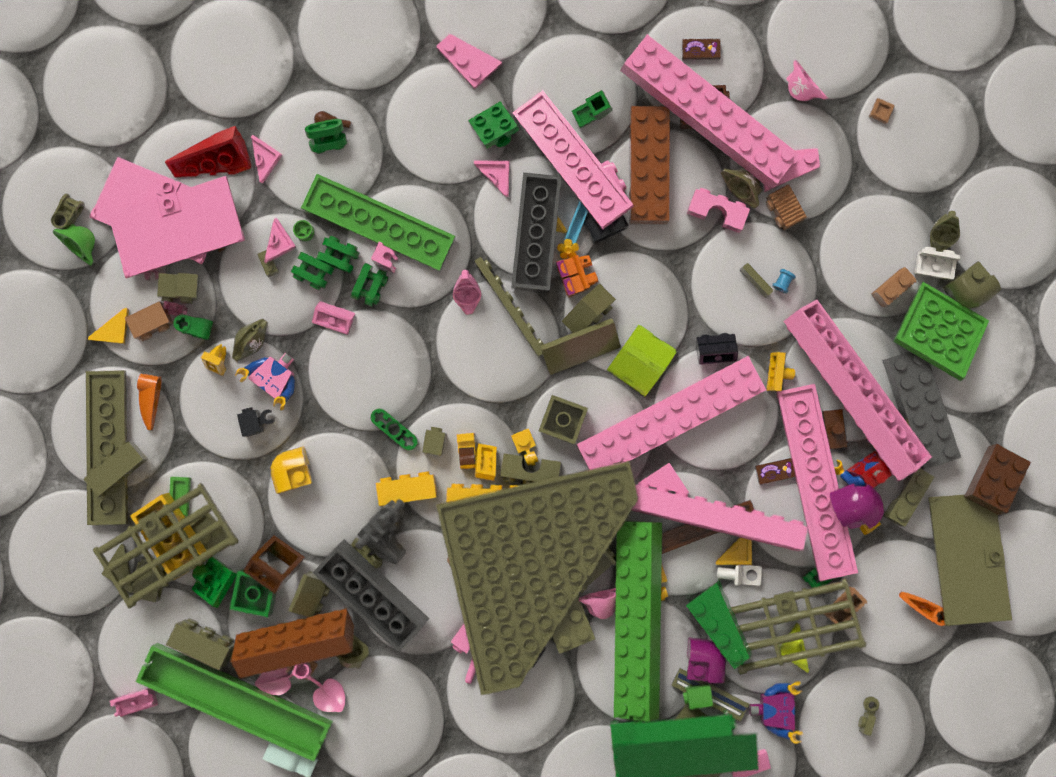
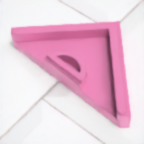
M252 135L251 139L259 181L263 184L282 157V154Z
M474 161V165L505 197H509V161Z
M277 218L272 223L264 259L265 263L296 248Z
M667 463L640 481L649 484L650 487H662L670 491L689 493L670 463Z

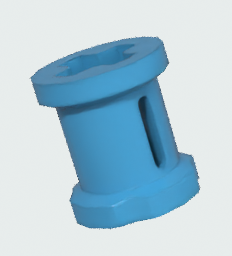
M780 269V275L776 283L772 284V287L787 294L788 287L792 279L796 278V275L785 269Z

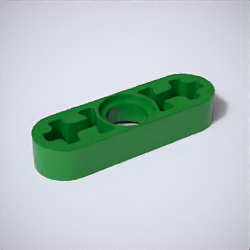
M379 408L371 413L372 423L403 449L413 450L417 447V437L388 412ZM376 413H383V418L386 421H388L389 418L392 419V421H390L386 425L385 429L382 427L383 425H385L382 421H375L377 418L375 416ZM392 424H397L400 428L397 435H392L389 432V427ZM403 430L407 432L404 436L407 438L413 437V446H405L406 441L403 438L400 441L397 440L402 435Z

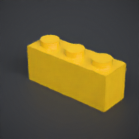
M429 471L420 472L418 477L411 478L410 474L400 475L399 480L393 481L391 477L380 478V482L376 483L379 506L386 505L391 500L396 503L398 499L403 502L438 497L434 474L430 475Z

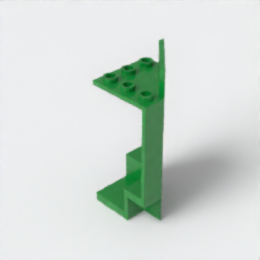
M723 710V715L643 723L642 721L619 723V720H612L610 722L616 777H684L759 770L757 733L732 734V730H736L735 720L727 710Z

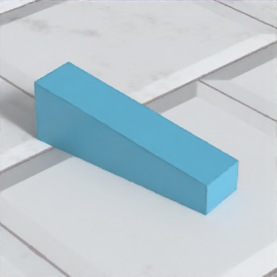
M580 200L565 236V239L572 240V244L577 242L588 214L587 209Z

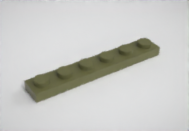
M481 257L476 259L475 264L539 358L543 355L540 348L541 345H544L540 338L536 340L533 335L535 330L529 322L527 324L522 319L524 317L523 312L519 307H514L512 304L514 299L508 291L504 292L502 289L503 283L498 275L494 276L490 270L493 268L488 260L483 261Z

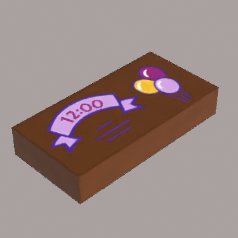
M682 39V60L721 58L720 39Z
M791 458L755 466L759 485L795 477Z

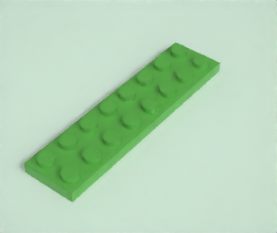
M316 174L301 206V209L371 241L381 242L385 247L438 271L441 270L455 240V236L319 174Z

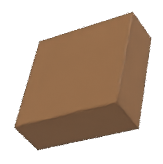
M877 98L869 117L886 124L895 105Z

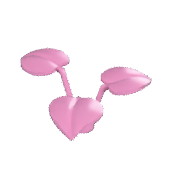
M308 663L295 665L293 672L289 675L285 672L287 667L261 673L255 682V685L264 692L271 695H283L291 688L289 678L293 676L299 679L307 678L320 687L313 694V702L319 710L342 712L345 706V692L342 685L334 679H327L322 685L310 676L311 667Z

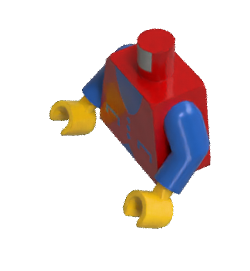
M877 450L846 471H844L840 460H836L838 467H834L836 475H841L840 477L848 485L855 484V487H866L869 484L875 488L892 476L890 468L879 457Z

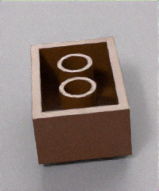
M998 444L988 446L964 497L997 515L1006 514L1031 462Z

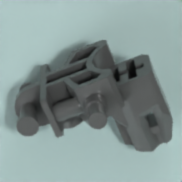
M400 499L396 503L391 500L381 508L357 534L360 540L355 543L356 548L361 549L367 545L379 558L393 564H398L405 556L406 549L397 541L393 531L399 526L397 523L405 514L402 510L405 507L404 502Z

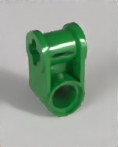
M178 315L174 319L173 325L176 330L183 334L209 340L213 321L199 317ZM187 322L188 325L182 327L180 326V323Z

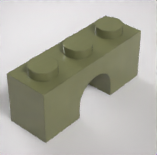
M503 454L500 476L504 477V481L515 482V479H522L523 484L559 477L561 465L559 461L542 459L539 470L529 473L522 467L523 456Z
M919 468L905 477L901 493L895 500L891 501L883 517L898 526L906 527L933 481L934 476Z

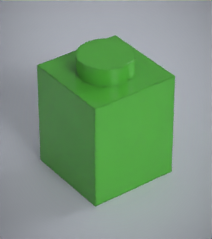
M708 683L685 687L686 692L683 693L684 704H688L690 709L713 706L711 688Z

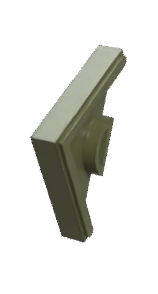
M120 544L109 564L126 554L124 544ZM129 562L114 570L119 581L131 574ZM104 569L101 574L111 580ZM132 582L124 587L129 593H133Z

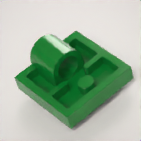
M501 101L468 120L486 149L495 144L497 147L508 145L511 141L510 135L519 131L518 125Z
M212 556L206 565H198L194 568L192 577L196 582L191 590L211 606L218 608L237 573Z

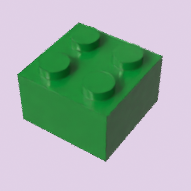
M243 569L237 571L230 610L264 617L271 616L276 594L246 574Z

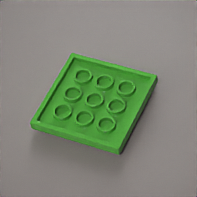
M922 282L893 342L957 380L962 381L967 374L989 320L927 283Z

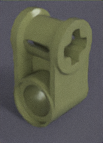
M64 194L51 217L52 225L57 229L64 230L71 224H75L84 209L85 203L71 198L69 194ZM66 218L65 224L59 226L60 220Z

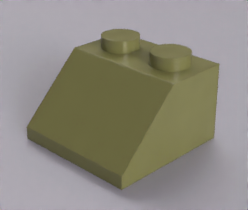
M305 573L288 611L307 617L319 615L324 606L321 603L323 597H327L331 589L314 573Z

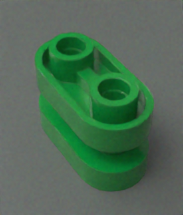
M331 119L306 126V136L311 139L309 141L310 150L316 154H321L327 150L343 149L347 144L346 134L342 133L344 130L342 120Z
M333 236L325 237L322 245L327 247L325 253L319 251L316 259L351 274L354 266L349 264L351 258L358 259L360 254L357 251L358 247L349 243L343 245L338 238ZM333 252L343 254V259L339 260L332 257Z
M300 252L297 259L301 260L302 263L300 267L293 266L291 273H293L292 277L301 282L304 279L311 282L309 286L319 291L321 288L325 289L328 282L324 280L326 273L332 275L335 268L306 253ZM309 265L319 269L317 275L306 271Z
M365 263L354 285L351 298L358 301L362 296L366 298L365 304L372 307L374 304L377 305L381 298L379 292L381 287L386 286L389 277L386 276L387 272L381 269L378 270L377 274L372 272L373 266ZM368 279H371L373 283L369 291L365 290Z

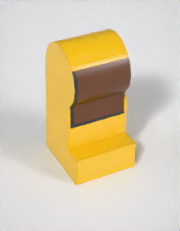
M475 433L457 434L460 469H474L476 464Z

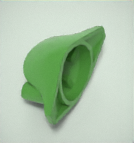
M71 224L67 229L53 230V234L71 252L92 266L93 259L91 253L94 249L95 237L89 229Z

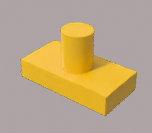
M774 352L770 354L766 391H782L783 379H794L795 369L784 367L786 353Z
M478 443L476 448L475 478L494 481L496 476L497 447Z

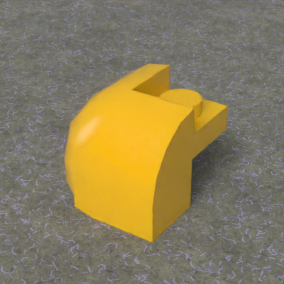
M305 446L285 451L277 455L272 461L270 470L276 494L312 484L308 469L310 464Z

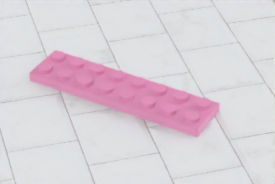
M544 91L538 93L513 112L516 120L559 175L562 176L563 180L602 230L634 207L629 198Z

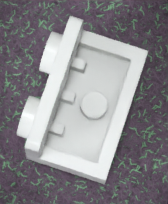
M924 247V249L917 253L914 274L954 280L956 264L960 260V255H956L951 250L938 252L936 248Z

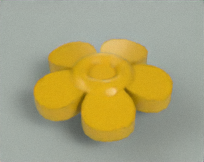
M565 239L564 244H558L557 250L560 251L561 258L566 259L568 256L572 258L577 255L576 251L579 250V245L577 243L572 244L571 239Z

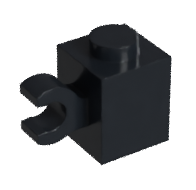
M253 407L242 409V413L237 414L242 437L264 433L263 424L275 422L274 419H266V415L272 413V410L269 409L264 410L261 416L259 410H253Z

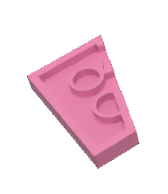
M449 34L436 46L439 52L474 89L502 65L501 61L452 34Z
M818 148L795 150L799 153V156L773 188L820 167ZM763 184L764 193L771 190L765 184Z

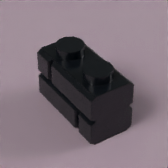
M722 333L715 336L702 335L696 337L698 364L737 361L738 346L735 334Z

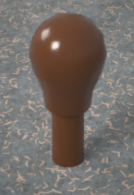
M319 111L314 116V123L338 118L325 111ZM340 119L342 120L343 127L350 129L351 121Z

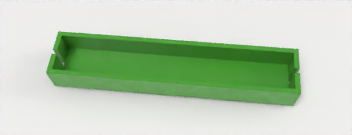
M624 521L621 528L617 531L614 718H633V720L647 722L659 719L662 522Z
M160 643L151 646L144 661L146 664L142 666L135 681L313 762L318 757L324 739L327 737L333 723L330 719L276 695L264 692L254 685Z

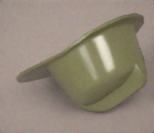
M353 635L352 652L336 657L343 667L359 669L363 660L368 656L369 649L365 643Z

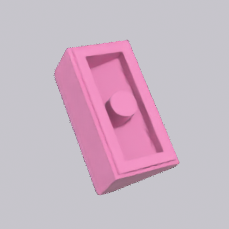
M320 301L315 307L312 323L348 335L355 313Z

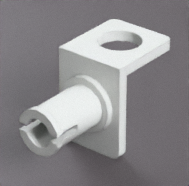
M737 565L735 569L718 567L717 578L719 580H734L735 585L760 586L762 582V567L753 565ZM749 570L757 572L756 580L750 581L747 578L746 574Z

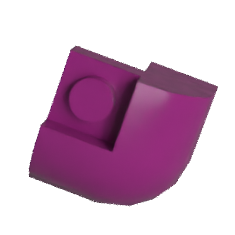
M851 484L829 493L834 512L843 527L848 526L851 530L866 524L871 529L882 519L884 514L882 498L869 484L866 487H855V484Z
M688 637L686 678L689 680L707 681L708 683H724L726 658L712 640Z

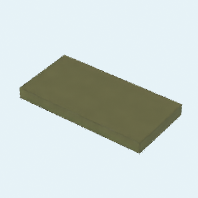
M611 318L541 345L540 348L549 374L552 375L619 349L621 345L615 323Z

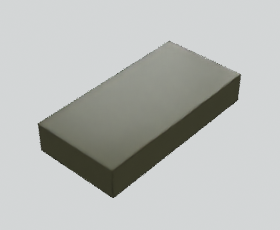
M746 263L740 269L765 298L773 292V289L749 263Z

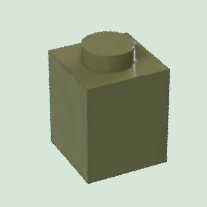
M431 427V430H426L422 449L423 453L442 456L446 433L442 432V428Z

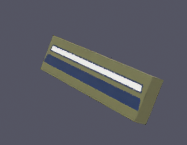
M679 668L671 685L686 692V686L706 684L708 682L689 680L686 678L687 671ZM708 683L713 700V706L711 707L721 712L727 710L734 719L741 722L749 703Z

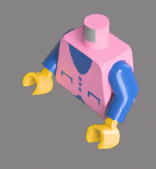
M284 353L279 361L273 357H264L253 361L244 368H239L235 373V376L238 374L244 376L240 379V382H244L247 376H249V380L275 398L273 407L277 403L282 404L280 407L281 411L284 410L285 403L294 393V373L288 369L294 359Z

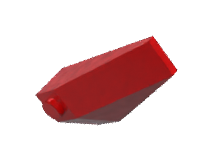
M236 126L219 131L165 161L174 177H192L210 173V176L217 175V173H228V175L251 169L252 167L245 141Z

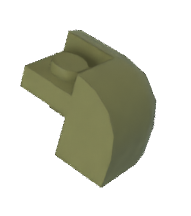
M977 261L962 274L956 276L954 280L946 284L943 289L952 299L972 309L987 303L1001 291V286L994 275H990L984 266Z

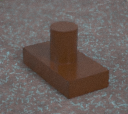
M843 409L822 411L830 449L847 447Z

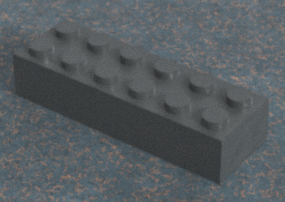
M523 172L511 289L550 292L562 176Z
M912 352L882 360L899 413L932 457L920 468L927 469L961 458L930 363Z
M345 539L334 548L313 572L398 652L429 620L428 616Z

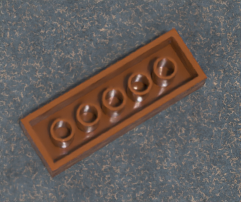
M631 106L629 200L634 207L629 210V224H668L670 110L665 106Z
M346 608L249 632H242L236 634L231 663L239 678L351 653L354 623Z

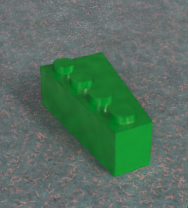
M718 580L690 601L686 607L730 665L736 669L751 657L752 652L731 609L729 600L723 591L721 582Z

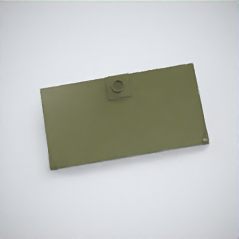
M965 495L928 497L945 626L1012 620L998 515L965 498Z

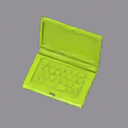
M638 324L607 370L646 397L677 351Z

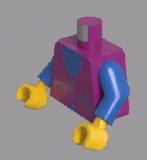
M796 681L793 684L776 683L768 688L764 694L760 695V704L749 705L750 716H760L761 723L776 736L790 739L795 744L801 743L802 741L796 739V734L803 735L801 731L792 732V730H795V695L802 692V690H796L795 685L798 686L801 682Z

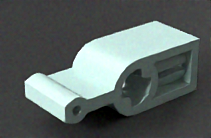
M271 742L263 756V760L288 771H295L305 777H311L318 761L316 758L313 762Z

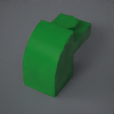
M601 90L585 99L586 103L572 110V113L579 127L583 128L597 119L604 118L613 108L606 94Z

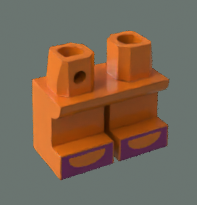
M576 255L572 258L556 262L568 298L590 289V286L598 283L595 272L585 275L583 270L592 266L589 255L581 257Z

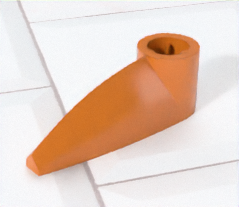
M141 373L137 381L140 412L147 430H153L162 379L160 376Z
M900 592L899 597L932 623L945 626L943 607L921 597ZM937 613L942 615L941 619H938Z

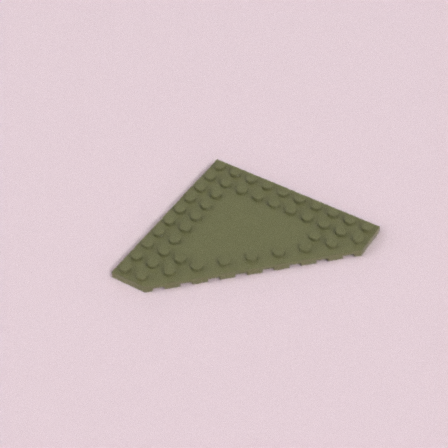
M629 460L436 505L481 696L520 687L558 624H560L572 602L583 588L584 583L590 577L598 561L609 547L617 531L623 525L633 506H635L638 496Z

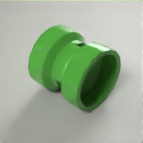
M300 220L293 226L294 235L299 240L308 242L313 239L315 230L308 221Z

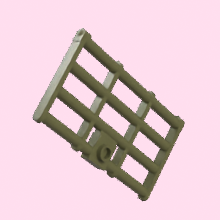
M202 483L171 504H165L161 510H155L140 519L138 524L129 526L128 530L104 545L93 548L95 555L129 609L135 606L136 602L159 588L168 586L169 582L195 566L203 565L205 560L223 549L239 543L238 538L232 532ZM202 494L208 504L178 521L173 511ZM213 511L218 521L188 538L183 528ZM166 515H168L173 523L169 528H167L162 520ZM223 527L228 538L199 555L193 545ZM141 530H143L146 536L149 538V540L144 543L137 534ZM178 532L184 542L153 559L148 549ZM132 537L138 547L109 564L103 554ZM188 548L194 559L164 576L158 566ZM142 553L148 564L119 581L114 570ZM153 570L159 580L129 597L124 587Z
M847 578L842 579L841 582L811 589L802 588V591L798 592L791 590L774 594L772 598L766 599L764 597L759 601L731 607L734 614L760 608L764 609L766 619L742 624L739 627L742 632L769 627L772 638L748 643L750 650L774 646L777 655L774 658L741 664L738 667L740 675L747 674V671L774 665L783 666L784 663L815 656L824 657L825 654L866 647ZM845 589L847 601L812 608L809 597ZM804 598L807 610L799 611L796 600ZM776 605L779 616L771 618L768 606ZM850 608L853 620L817 627L814 616ZM810 617L813 629L776 636L773 625ZM856 627L859 639L828 646L822 645L820 635ZM815 636L818 648L782 656L779 644Z

